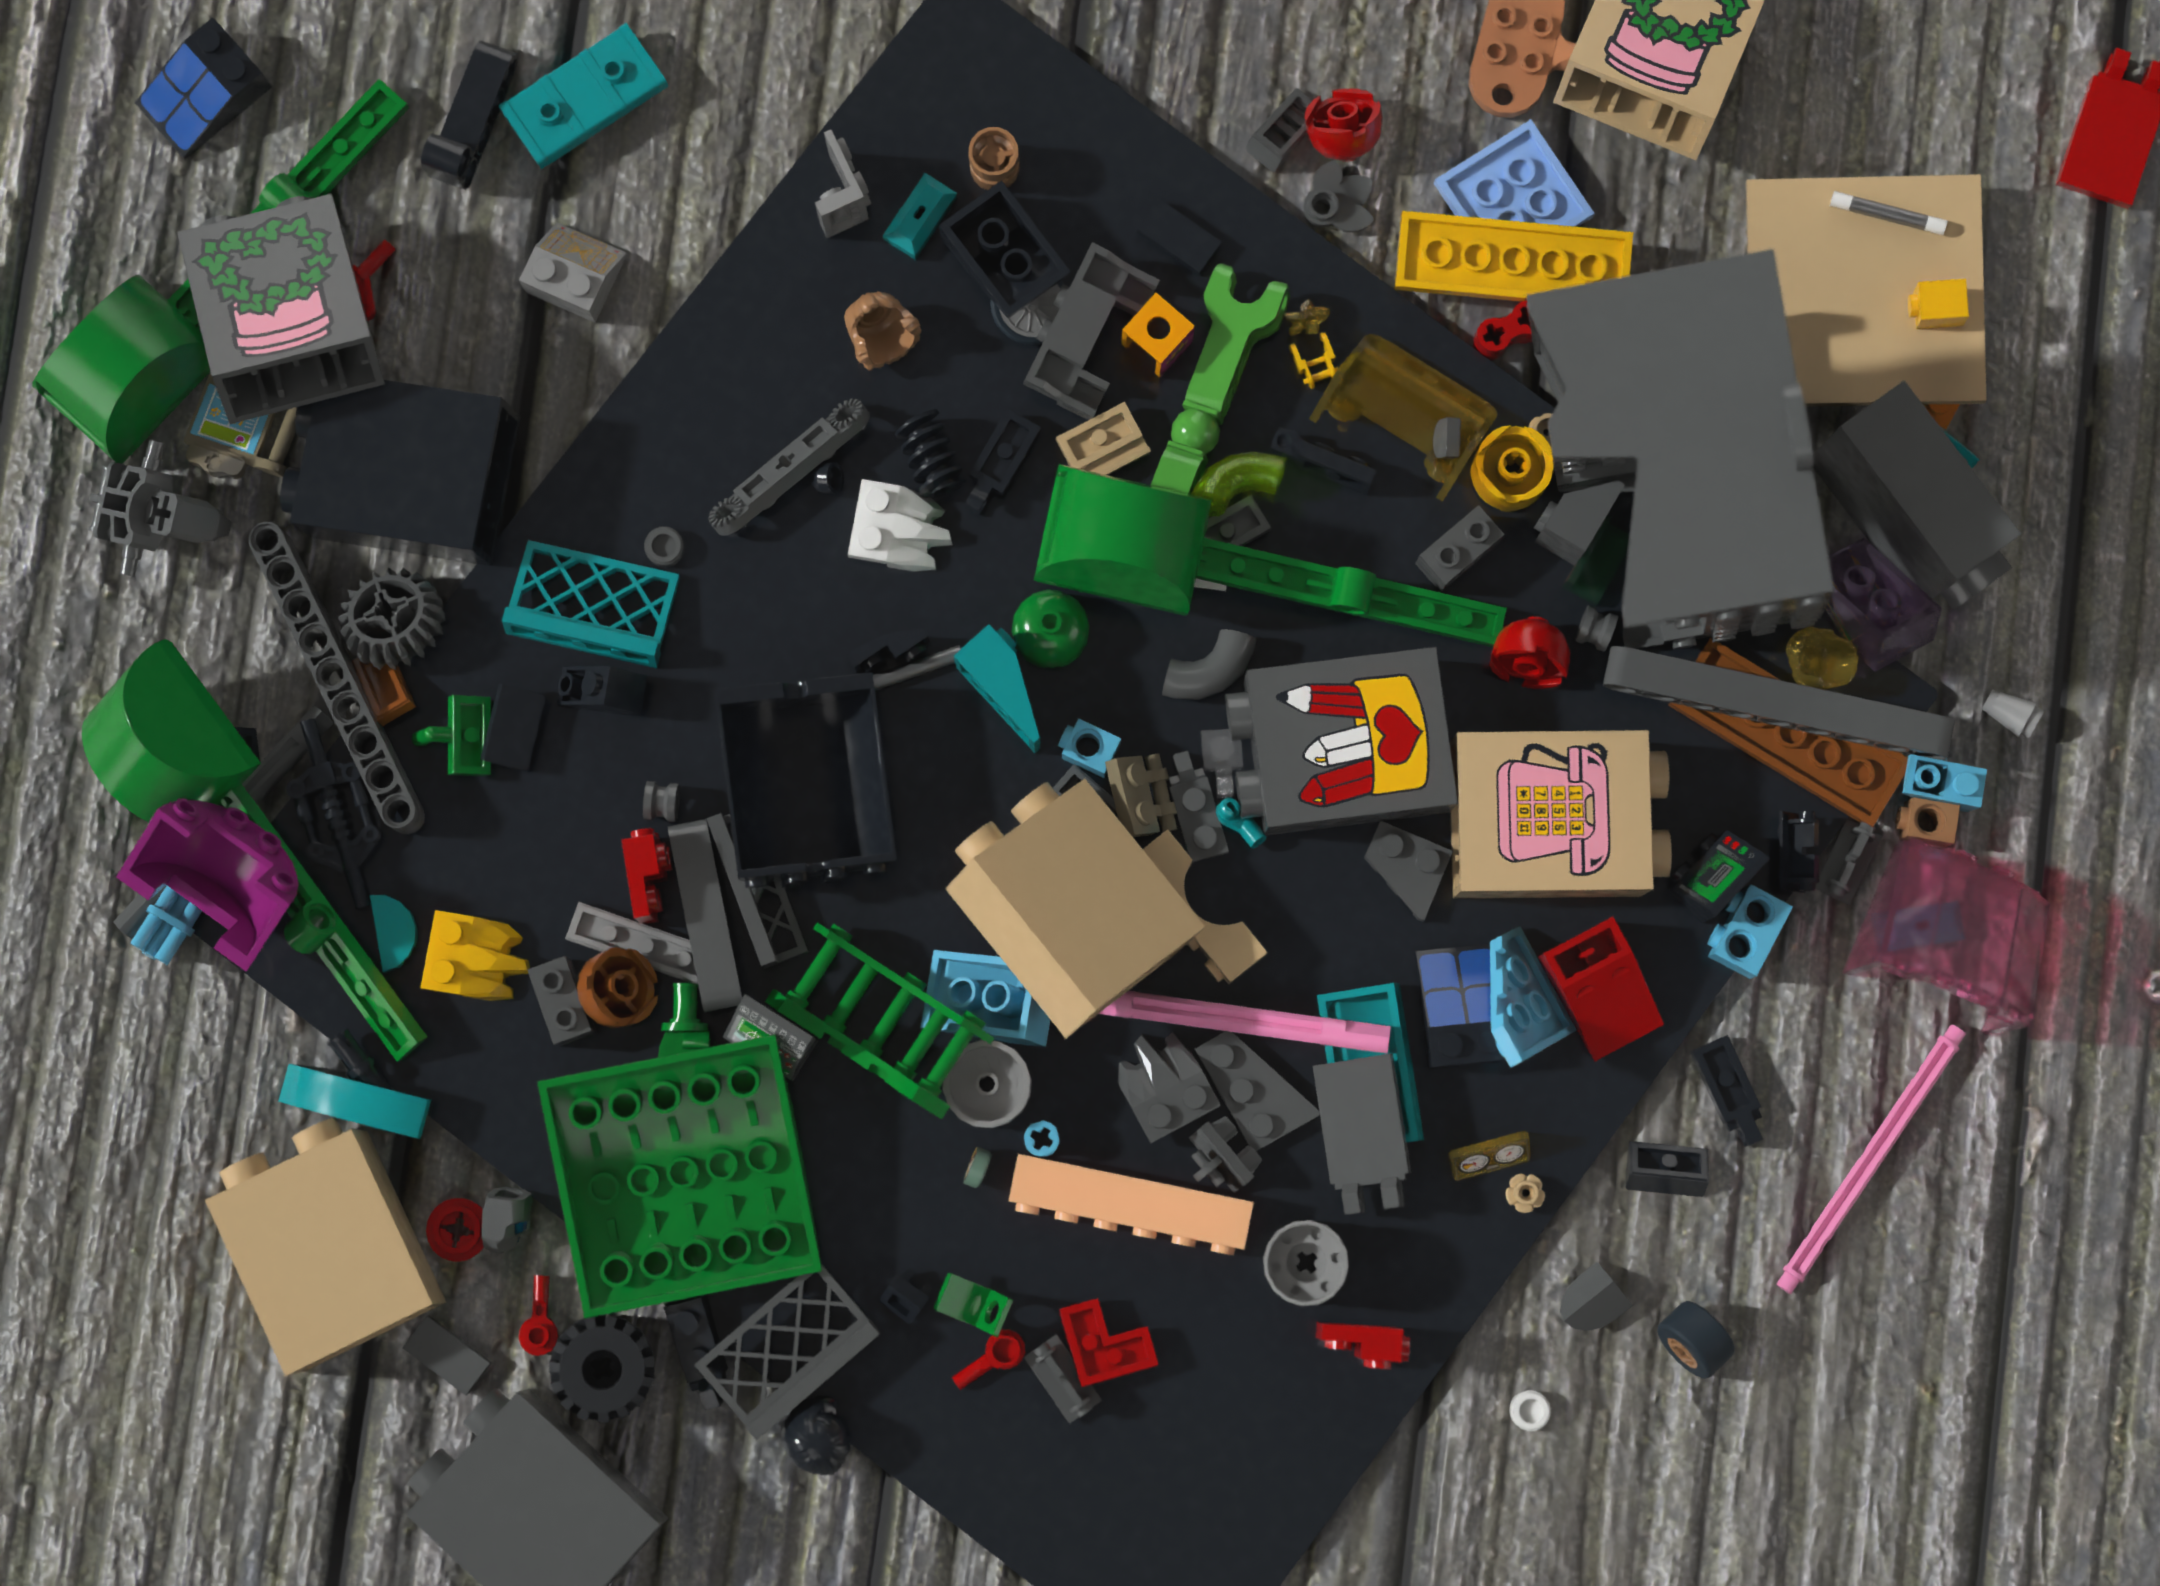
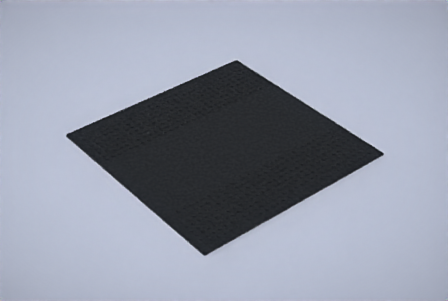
M924 0L498 536L492 566L476 564L444 604L442 610L445 613L446 620L440 623L443 634L433 636L436 647L426 646L423 649L425 652L424 658L417 655L411 658V667L403 661L398 663V667L416 707L383 727L423 807L425 819L422 827L415 833H399L386 825L382 820L365 785L370 802L368 809L373 825L381 829L382 839L365 864L360 867L370 904V895H386L400 901L414 916L418 927L417 945L413 948L410 957L400 968L383 973L372 905L355 910L345 873L307 858L305 850L309 841L304 824H300L293 798H290L271 822V825L278 832L293 855L427 1035V1038L407 1057L397 1062L317 952L303 954L294 950L287 943L284 936V927L292 919L287 911L247 971L240 968L224 955L222 956L327 1038H335L336 1034L348 1028L367 1056L372 1054L376 1062L374 1065L394 1090L431 1100L427 1114L430 1118L520 1188L532 1193L533 1198L565 1222L537 1082L657 1058L659 1046L666 1032L661 1031V1023H667L669 1019H673V983L689 982L655 971L658 982L654 983V996L658 995L657 1003L648 1017L637 1024L613 1028L598 1024L593 1020L597 1034L559 1047L553 1045L529 974L510 975L505 979V984L513 988L514 999L488 1001L420 988L435 910L509 924L523 937L521 944L511 948V955L528 960L530 968L566 956L572 960L577 977H579V973L585 963L600 952L565 939L578 902L640 923L633 917L621 839L631 838V831L654 828V831L659 833L660 841L670 848L673 870L667 871L668 881L654 883L656 889L660 888L664 911L657 912L659 922L645 925L690 940L667 827L703 820L720 813L723 816L730 814L715 689L778 682L795 683L806 679L872 672L875 675L904 665L907 661L904 659L897 664L891 653L887 652L884 654L886 660L870 672L862 669L856 673L846 654L873 639L907 630L924 629L929 636L930 642L925 645L927 651L916 660L958 645L962 649L988 624L995 631L1002 628L1013 639V616L1021 602L1033 593L1050 589L1063 591L1074 597L1086 611L1089 622L1088 642L1078 658L1066 666L1042 668L1025 660L1018 650L1016 652L1040 737L1041 748L1036 753L1026 745L959 672L955 663L875 691L897 860L887 864L888 871L884 873L865 875L863 870L848 873V876L844 877L842 882L821 884L820 878H812L805 882V886L785 888L809 951L808 953L766 969L761 966L707 822L742 998L744 995L749 996L818 1040V1043L794 1081L787 1077L786 1080L809 1186L820 1260L822 1265L850 1298L880 1330V1334L803 1401H809L817 1396L825 1397L829 1395L830 1398H833L837 1402L836 1415L831 1412L825 1413L840 1419L845 1427L846 1435L851 1437V1445L1033 1586H1280L1735 972L1708 957L1712 949L1711 946L1707 945L1708 940L1717 924L1724 926L1730 912L1725 910V906L1716 917L1701 923L1667 891L1675 883L1670 879L1671 875L1685 861L1692 865L1701 854L1696 849L1712 832L1718 837L1721 833L1728 830L1770 858L1744 887L1751 884L1786 903L1793 892L1779 890L1777 874L1779 865V839L1777 835L1779 811L1797 814L1801 811L1815 812V819H1819V847L1806 848V855L1816 854L1819 857L1849 816L1668 706L1669 702L1618 692L1603 686L1610 648L1612 646L1624 647L1622 608L1635 493L1620 492L1588 548L1574 567L1571 563L1535 543L1540 532L1534 529L1549 502L1552 500L1558 504L1565 493H1569L1558 491L1554 468L1551 481L1539 499L1526 508L1512 512L1501 511L1486 503L1476 492L1470 473L1473 459L1481 443L1492 431L1509 425L1528 427L1535 417H1540L1545 413L1553 414L1555 410L1553 406L1002 0ZM987 127H999L1007 130L1014 136L1019 154V173L1008 189L1071 271V274L1064 278L1062 282L1069 287L1071 286L1093 242L1109 250L1131 266L1159 279L1160 281L1153 295L1158 293L1195 326L1192 343L1161 377H1158L1155 374L1156 360L1134 341L1127 348L1121 344L1122 329L1134 316L1115 306L1112 307L1082 368L1110 383L1094 417L1125 402L1151 453L1111 473L1109 476L1151 485L1168 441H1172V424L1178 415L1185 411L1182 404L1213 321L1205 305L1204 292L1215 267L1221 263L1232 266L1237 280L1233 298L1240 303H1252L1259 300L1267 289L1268 284L1272 281L1288 284L1290 299L1282 324L1273 335L1261 339L1254 344L1229 410L1224 417L1222 425H1219L1218 443L1210 453L1206 454L1208 463L1196 496L1212 500L1209 518L1252 495L1271 526V531L1243 547L1333 568H1358L1374 573L1376 578L1440 592L1415 563L1421 553L1479 505L1505 535L1497 546L1441 593L1507 608L1503 628L1514 621L1527 619L1531 616L1545 618L1550 624L1559 629L1567 640L1570 649L1567 677L1563 676L1561 684L1556 687L1546 689L1522 687L1521 685L1525 679L1510 676V680L1507 682L1493 673L1489 665L1493 647L1230 586L1226 587V591L1194 587L1189 613L1184 616L1035 581L1034 575L1058 465L1069 466L1056 441V437L1088 420L1057 405L1056 400L1023 384L1042 344L1026 345L1018 343L1007 337L999 329L992 316L991 299L964 270L942 241L939 226L916 260L883 240V234L925 173L957 193L958 198L941 223H943L987 191L974 181L970 173L969 145L972 138L980 130ZM831 129L836 140L842 137L845 140L855 169L852 173L854 174L858 171L861 173L869 191L867 194L871 204L866 206L868 220L827 238L820 225L815 202L821 200L820 196L830 189L840 187L842 190L845 189L829 156L824 132ZM1158 199L1164 201L1222 242L1221 247L1200 276L1137 233L1138 226ZM920 209L914 218L920 219L925 209ZM877 291L886 292L894 296L903 307L918 319L922 331L920 340L904 357L870 371L864 367L863 363H859L856 358L855 347L845 324V311L862 294ZM1154 318L1147 325V331L1152 338L1163 339L1169 334L1170 325L1163 318ZM1325 332L1335 355V361L1332 363L1333 367H1338L1339 372L1336 373V381L1328 377L1315 382V388L1311 390L1309 384L1305 385L1303 379H1306L1305 374L1299 375L1289 345L1293 343L1296 345L1301 360L1311 361L1323 356L1325 353L1324 343L1321 342L1319 334ZM1324 361L1309 367L1311 375L1327 370V366ZM850 399H858L863 403L870 414L866 426L837 449L830 459L820 463L836 462L841 466L844 482L839 493L824 494L816 491L811 485V482L815 481L814 475H811L812 471H810L777 498L770 508L761 511L735 533L723 536L716 532L710 524L708 517L710 516V511H714V506H720L718 502L721 501L723 503L725 498L734 494L733 490L822 417L824 419L828 418L830 413H834L832 411L834 408L839 409L838 404L841 403L843 406L844 401L847 400L849 402ZM1008 408L1040 426L1041 432L1005 494L1001 496L992 491L980 516L966 509V501L977 484L976 481L969 478V473ZM937 409L939 414L931 420V423H943L945 425V428L937 434V437H949L951 440L943 448V451H955L957 454L949 462V466L961 465L963 468L954 478L955 480H968L964 486L952 493L931 497L945 510L942 517L933 520L932 525L949 530L953 545L931 547L928 549V554L935 559L936 570L913 572L890 568L887 564L849 558L848 550L862 479L899 485L919 492L923 484L914 481L913 475L917 470L909 468L907 461L911 456L904 455L901 447L905 442L899 441L895 434L905 421L915 415ZM1447 417L1460 418L1461 420L1460 456L1454 459L1437 458L1433 450V436L1436 424L1440 419ZM1279 427L1297 431L1300 438L1308 443L1320 442L1326 444L1334 450L1335 454L1345 458L1358 457L1368 462L1370 468L1377 470L1368 495H1363L1295 467L1296 463L1270 453L1272 441ZM1545 429L1543 434L1549 436V430ZM1516 463L1511 466L1507 464L1505 469L1509 473L1513 471L1517 473L1520 467ZM658 527H670L676 530L684 542L685 550L683 557L677 564L671 567H659L653 564L645 553V539L652 530ZM528 540L679 574L680 580L662 641L658 668L506 634L502 618L505 607H509ZM535 553L531 567L538 577L556 567V564L551 556ZM558 558V559L560 560L561 564H562L563 562L567 561V560ZM578 563L566 570L575 586L594 575L589 565ZM596 567L599 572L604 570V568ZM615 572L604 578L613 594L632 584L626 573ZM561 573L542 583L551 599L570 589ZM528 574L526 583L533 580L530 574ZM634 575V577L636 578L637 581H638L639 579L643 578V577H639V576H635V575ZM654 580L641 588L652 603L666 594L669 583ZM599 582L580 592L589 608L608 598ZM535 587L522 595L520 607L535 609L544 604L546 600L538 587ZM637 590L618 600L626 616L646 606ZM575 595L556 605L561 616L572 618L585 611ZM613 604L593 614L598 623L603 626L610 627L622 620ZM1588 605L1596 607L1597 611L1601 614L1613 613L1618 615L1613 635L1605 652L1597 650L1595 644L1575 642L1578 627ZM662 606L655 609L659 616ZM1825 608L1821 618H1817L1815 625L1811 627L1791 629V624L1788 623L1777 625V628H1775L1776 632L1752 636L1751 630L1737 632L1736 639L1719 642L1785 682L1924 712L1928 711L1938 696L1937 690L1866 637L1861 636L1852 641L1844 621L1827 608ZM551 609L546 611L547 613L554 614ZM651 612L631 623L637 633L654 637L657 622ZM589 617L583 620L592 623ZM625 626L624 628L621 629V630L629 631V629H628L627 626ZM1223 629L1243 632L1257 639L1255 652L1244 674L1224 692L1200 700L1175 699L1162 696L1171 658L1191 662L1205 658L1212 652L1217 642L1219 631ZM1712 637L1696 639V646L1674 650L1673 644H1666L1638 650L1695 662L1708 639ZM1436 647L1449 742L1457 732L1649 730V751H1666L1668 756L1667 798L1651 799L1652 830H1668L1670 833L1672 849L1671 871L1669 877H1653V890L1641 897L1453 899L1451 855L1426 918L1422 922L1416 919L1409 907L1390 889L1384 878L1364 858L1379 822L1267 835L1266 840L1253 849L1240 833L1221 824L1229 853L1192 863L1188 869L1184 880V891L1187 902L1192 910L1203 920L1217 925H1231L1243 921L1267 951V954L1231 984H1228L1224 978L1217 982L1204 966L1208 958L1200 948L1192 951L1186 944L1171 959L1129 991L1320 1017L1317 995L1389 983H1400L1424 1140L1407 1143L1411 1173H1406V1179L1401 1180L1405 1202L1404 1207L1384 1209L1381 1183L1362 1186L1366 1212L1345 1215L1342 1189L1335 1190V1184H1330L1320 1115L1257 1150L1256 1152L1262 1158V1162L1252 1173L1254 1178L1235 1193L1224 1181L1216 1187L1207 1175L1197 1182L1193 1175L1201 1168L1191 1156L1198 1149L1190 1141L1189 1137L1208 1121L1212 1124L1225 1116L1228 1117L1238 1133L1226 1143L1236 1155L1248 1146L1194 1050L1225 1032L1222 1030L1098 1014L1068 1038H1065L1050 1020L1046 1047L999 1041L1013 1048L1027 1064L1032 1080L1031 1094L1023 1112L1009 1124L996 1128H983L972 1126L959 1119L950 1107L944 1117L940 1119L887 1084L885 1080L868 1071L829 1044L830 1035L825 1033L821 1039L765 1002L773 989L784 996L787 995L789 990L794 991L828 938L813 929L817 922L828 930L834 923L853 936L849 942L851 945L900 977L904 978L906 973L909 972L926 983L927 986L934 950L999 956L946 890L948 885L966 867L955 850L969 836L990 821L994 822L1004 836L1020 825L1019 821L1011 813V810L1023 798L1045 782H1048L1053 788L1074 765L1062 759L1064 749L1059 747L1058 744L1067 725L1075 727L1078 718L1121 738V744L1114 759L1142 756L1146 771L1147 767L1144 757L1160 754L1162 766L1167 768L1169 777L1175 776L1177 772L1172 758L1173 755L1188 751L1193 769L1203 768L1205 777H1208L1216 807L1226 798H1233L1238 801L1236 772L1254 770L1251 739L1231 741L1225 694L1244 692L1243 681L1247 670ZM569 666H613L647 675L641 714H613L557 705L558 682L562 675V668ZM499 684L546 696L527 771L509 769L491 763V775L486 777L448 775V743L431 742L421 747H417L412 743L411 737L413 733L429 726L448 727L449 696L491 697V714ZM340 735L326 753L327 760L343 764L354 762ZM376 737L368 738L363 743V754L371 753L377 745ZM1083 738L1078 742L1076 748L1081 755L1090 757L1098 752L1099 744L1093 738ZM1080 768L1113 797L1108 773L1105 778H1102ZM387 771L381 775L378 783L379 788H386L392 783L393 771ZM1168 780V781H1166L1167 787H1168V792H1169L1170 800H1171V802H1173L1172 797H1171V794H1170V790H1169V787H1171V785H1170V782H1169V780ZM647 781H655L659 786H668L670 783L680 784V805L676 822H668L664 817L644 820L643 800ZM349 783L340 784L335 787L340 790L341 795L338 797L343 800L344 805L341 807L346 810L347 816H345V820H349L350 826H348V830H352L353 836H351V840L356 839L365 826L359 807H355ZM1149 785L1153 804L1156 805L1151 785ZM317 791L308 795L314 816L312 823L319 843L334 846L336 843L335 841L332 842L330 836L333 833L328 830L327 826L330 822L326 821L324 816L327 812L323 811L321 806L324 802L320 801L318 796L321 792ZM409 805L401 806L395 814L397 823L408 819L410 815ZM1451 812L1383 821L1451 850ZM1176 814L1174 817L1178 830L1172 831L1171 834L1187 852ZM1253 817L1262 829L1261 817ZM1159 819L1157 821L1160 832L1149 836L1133 837L1142 849L1162 834ZM728 824L729 830H730L731 835H732V827H731V824ZM769 882V886L776 889L774 882ZM751 888L755 896L758 888ZM766 889L763 890L757 903L761 913L774 919L782 904L779 895ZM1750 902L1747 907V915L1751 921L1761 923L1764 918V910L1758 903ZM203 911L192 927L195 930L193 933L213 949L220 937L228 931V929ZM784 911L780 921L790 925ZM1614 917L1635 956L1664 1023L1659 1028L1595 1062L1578 1031H1575L1513 1067H1510L1508 1062L1505 1061L1428 1069L1415 951L1490 944V941L1520 926L1538 957L1605 920ZM763 919L767 932H769L773 923ZM777 926L771 939L776 955L798 947L793 932ZM1732 937L1729 941V950L1735 957L1742 958L1746 953V944L1741 938ZM840 948L806 1000L809 1002L806 1010L824 1020L827 1014L831 1016L865 963L843 948ZM878 972L844 1025L847 1028L843 1034L858 1044L863 1039L868 1040L902 987ZM698 986L697 1019H701V1023L709 1024L710 1047L731 1043L723 1038L738 1006L704 1012ZM927 986L923 990L925 993L927 992ZM916 996L881 1047V1050L884 1052L880 1058L893 1067L897 1061L902 1062L923 1030L921 1028V1021L925 1002ZM940 1031L914 1071L917 1073L914 1078L915 1082L919 1083L922 1078L927 1079L955 1034ZM1173 1032L1191 1051L1221 1106L1150 1143L1118 1085L1119 1062L1127 1061L1133 1065L1140 1063L1134 1043L1141 1034L1156 1049L1162 1051L1166 1048L1165 1038ZM1233 1032L1319 1110L1313 1066L1327 1064L1325 1045ZM972 1037L969 1044L980 1041L982 1039L978 1037ZM987 1076L986 1079L980 1080L979 1086L982 1088V1091L990 1092L993 1090L995 1082L993 1078ZM942 1083L939 1088L942 1090L939 1098L947 1103ZM1046 1121L1056 1127L1060 1142L1053 1154L1047 1157H1037L1027 1150L1024 1134L1032 1123ZM1044 1128L1040 1133L1034 1131L1031 1134V1137L1035 1140V1149L1040 1150L1043 1145L1050 1148L1053 1141L1048 1137L1050 1133L1048 1129ZM1526 1139H1528L1529 1161H1526V1160H1528V1156H1527V1141H1526ZM1507 1144L1525 1147L1524 1155L1514 1162L1499 1164L1493 1159L1497 1151L1509 1146ZM979 1146L991 1151L992 1156L981 1185L974 1188L964 1184L963 1179L976 1147ZM1018 1154L1254 1202L1245 1249L1235 1248L1233 1256L1211 1251L1212 1243L1196 1240L1195 1247L1171 1243L1173 1235L1157 1232L1156 1239L1132 1235L1134 1228L1132 1226L1118 1224L1117 1231L1093 1227L1095 1220L1093 1218L1079 1216L1078 1223L1054 1219L1056 1212L1054 1210L1040 1208L1039 1215L1015 1211L1016 1203L1010 1202L1009 1196ZM1471 1154H1485L1490 1157V1163L1478 1172L1462 1173L1458 1169L1459 1164L1467 1157L1472 1156ZM1455 1159H1456V1167H1457V1178H1458L1459 1180L1456 1179ZM1499 1164L1497 1168L1486 1170L1488 1166ZM1518 1174H1524L1525 1176L1535 1175L1543 1183L1542 1191L1545 1192L1544 1202L1540 1207H1534L1533 1211L1529 1213L1517 1211L1515 1206L1510 1205L1506 1199V1189L1510 1186L1509 1181ZM1524 1189L1522 1191V1195L1524 1197H1527L1529 1195V1191L1527 1189ZM1313 1220L1326 1224L1341 1237L1347 1249L1349 1267L1343 1285L1333 1297L1320 1304L1301 1306L1285 1301L1273 1291L1265 1276L1263 1258L1268 1242L1279 1229L1292 1222ZM1302 1251L1297 1255L1300 1259L1299 1264L1296 1265L1299 1271L1302 1272L1308 1269L1312 1273L1317 1269L1314 1266L1317 1256L1313 1252L1306 1255ZM908 1269H912L915 1272L909 1283L918 1290L922 1289L927 1282L932 1285L929 1295L930 1299L910 1325L879 1302V1299L897 1274L900 1275ZM815 1272L804 1281L802 1298L826 1300L827 1283L818 1272ZM949 1272L1012 1299V1305L1001 1329L1016 1331L1023 1338L1025 1357L1056 1334L1071 1354L1059 1309L1098 1298L1109 1337L1148 1326L1159 1365L1093 1384V1388L1102 1401L1092 1407L1089 1412L1069 1424L1024 1357L1016 1367L1011 1369H997L993 1367L960 1390L952 1377L985 1354L986 1344L991 1334L940 1313L933 1308ZM797 1276L705 1294L719 1341L724 1340ZM799 1286L787 1297L798 1298ZM831 1289V1300L841 1301ZM778 1303L773 1308L772 1325L795 1326L797 1303ZM802 1304L800 1327L824 1328L826 1305ZM999 1304L995 1305L991 1312L990 1323L995 1320L998 1314ZM830 1306L828 1329L846 1330L857 1320L847 1307ZM768 1313L756 1323L767 1324ZM1317 1322H1332L1403 1329V1336L1410 1338L1408 1362L1392 1361L1391 1369L1368 1368L1364 1366V1359L1355 1357V1342H1352V1350L1325 1347V1340L1316 1338ZM749 1328L742 1334L741 1351L765 1353L766 1330ZM771 1330L769 1353L793 1355L795 1332ZM799 1332L798 1355H817L822 1350L823 1334ZM828 1334L827 1345L839 1335ZM737 1340L727 1348L736 1351ZM740 1357L763 1376L764 1358ZM769 1359L767 1379L770 1382L784 1383L791 1377L793 1360ZM797 1361L796 1372L809 1361Z

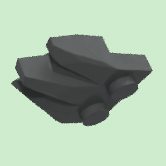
M1173 1032L1165 1038L1166 1048L1162 1051L1156 1049L1141 1034L1134 1043L1140 1063L1133 1065L1127 1061L1119 1062L1118 1085L1150 1143L1221 1106L1191 1051Z

